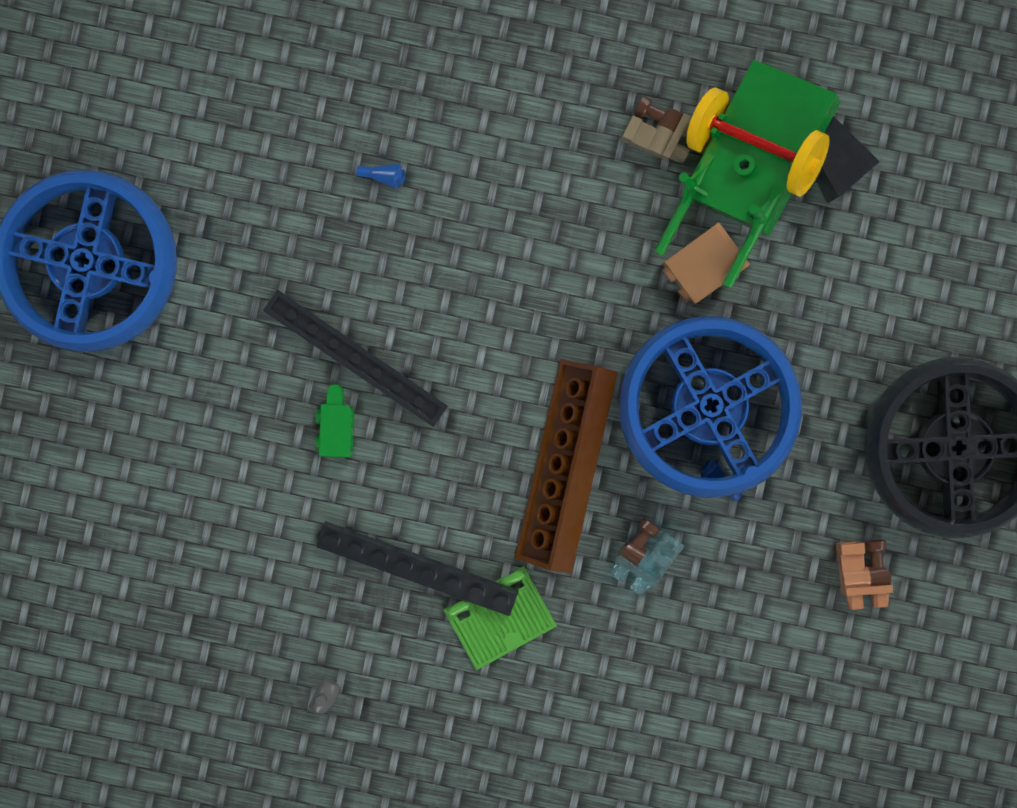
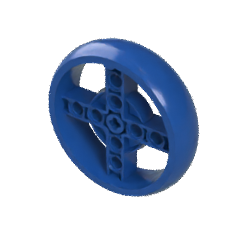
M73 170L46 177L26 189L9 207L0 223V297L10 314L24 329L52 346L77 352H93L122 345L144 332L158 318L171 296L177 272L176 245L171 228L157 204L139 187L119 176L95 170ZM86 190L78 223L63 228L52 240L24 234L33 217L46 204L67 193ZM116 197L135 209L145 222L154 246L155 265L125 258L121 244L116 236L109 231ZM101 204V214L94 217L93 208ZM94 229L96 231V238L92 242H88L87 233ZM37 242L39 251L36 255H32L31 246ZM62 248L65 256L58 262L56 253ZM18 257L45 263L51 280L62 291L55 324L41 316L27 299L20 282ZM82 257L89 259L88 265L81 263ZM113 260L116 268L114 272L108 274L106 265L109 261ZM139 266L141 275L138 279L134 280L131 276V271L134 267ZM78 280L84 282V289L80 293H77L75 290V284ZM119 281L149 288L141 304L126 319L101 331L85 332L92 299L107 294ZM76 305L78 314L72 319L69 315V309L71 306Z
M701 316L685 319L663 328L648 339L637 351L622 381L619 396V417L630 451L639 464L653 478L663 485L686 495L703 498H721L733 496L756 487L768 479L783 464L790 454L799 433L802 419V396L796 373L790 361L779 346L766 334L736 319L719 316ZM701 336L730 339L753 351L764 363L737 378L721 369L704 368L688 339ZM664 353L680 380L672 396V414L643 430L639 416L641 386L652 364ZM680 355L688 356L691 360L690 367L684 368L680 366L678 357ZM751 375H757L761 378L762 385L760 388H755L750 384ZM698 377L703 381L704 387L702 390L693 389L691 386L692 378ZM777 384L781 400L779 428L771 446L757 461L740 432L745 426L749 415L748 399ZM733 387L738 390V400L734 401L728 398V388ZM706 400H709L710 403L712 401L716 403V407H714L715 413H712L711 410L708 412L705 410ZM688 412L693 415V425L686 426L682 423V413ZM723 422L729 426L730 431L727 436H722L718 433V423ZM659 426H669L671 429L670 438L663 439L659 436ZM685 435L688 439L699 444L717 445L733 475L720 478L692 476L666 463L655 451ZM733 445H737L742 449L743 453L740 459H735L731 456L730 449Z

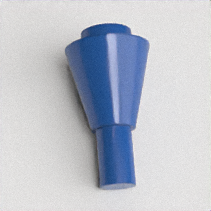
M400 163L375 166L374 168L358 166L356 170L357 176L372 178L395 189H398L399 185L403 184L405 180V170L402 169Z
M709 460L700 469L702 472L700 477L703 478L728 476L719 460L714 462ZM742 493L730 497L737 501L742 496Z

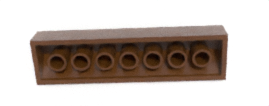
M560 359L515 559L550 571L572 573L618 374L617 371Z

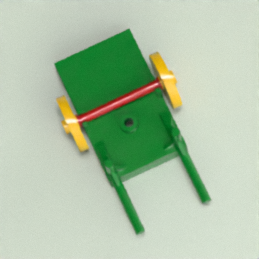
M754 59L730 105L727 92L716 87L710 89L702 97L693 113L686 140L688 148L700 153L704 152L691 177L687 173L679 175V179L685 187L683 197L654 252L660 256L665 254L691 202L751 228L722 282V285L731 289L759 235L762 233L769 237L790 196L794 194L801 197L809 190L817 178L829 147V135L825 134V131L841 103L837 93ZM750 164L747 169H742L744 165Z

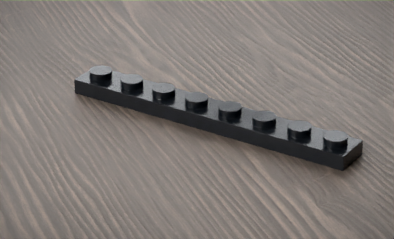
M277 289L263 311L432 427L436 425L447 409V404Z
M327 521L322 526L316 546L317 548L510 616L519 590Z

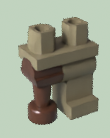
M643 96L621 141L661 158V160L667 163L671 159L683 164L690 150L677 143L681 136L687 139L691 116L683 114L676 109L664 111L651 105L652 100ZM648 115L658 123L654 128L642 122L640 118Z

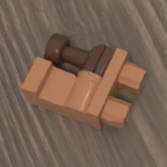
M886 540L865 541V544L860 541L835 543L841 584L840 590L841 594L845 595L848 608L851 610L863 609V595H871L872 607H888L889 593H893V585H891V574L884 568L882 551L886 550ZM865 548L867 552H871V566H865L864 564Z

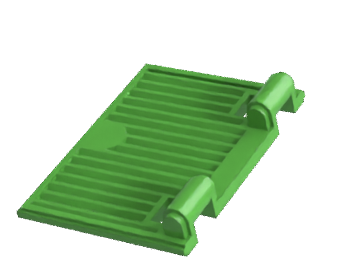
M524 566L516 569L510 575L495 581L509 587L520 580L524 584V586L517 589L519 592L510 616L465 600L443 609L476 670L557 627ZM468 609L470 615L459 620L457 615Z

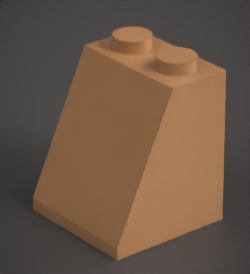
M718 222L662 264L665 269L662 271L671 283L673 281L676 282L680 288L677 292L686 304L690 302L694 305L722 285L739 249ZM747 260L741 271L750 265Z

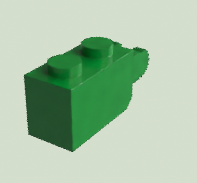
M332 384L327 391L326 404H321V409L316 411V424L320 425V435L315 437V450H319V456L352 457L355 410L350 405H344L345 395L343 386Z

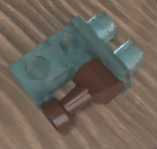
M643 518L639 524V527L642 529L632 542L625 543L614 557L615 564L610 572L611 576L621 582L629 571L637 577L630 588L641 596L650 586L653 588L656 586L659 579L684 548L682 542L663 530L651 550L645 549L644 546L650 535L655 537L661 530L646 518Z

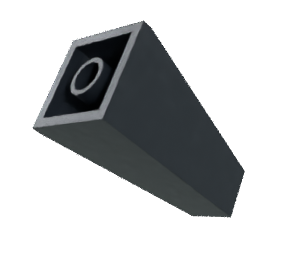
M834 116L825 131V134L829 135V147L823 166L816 178L817 184L827 203L840 197L879 163V160Z

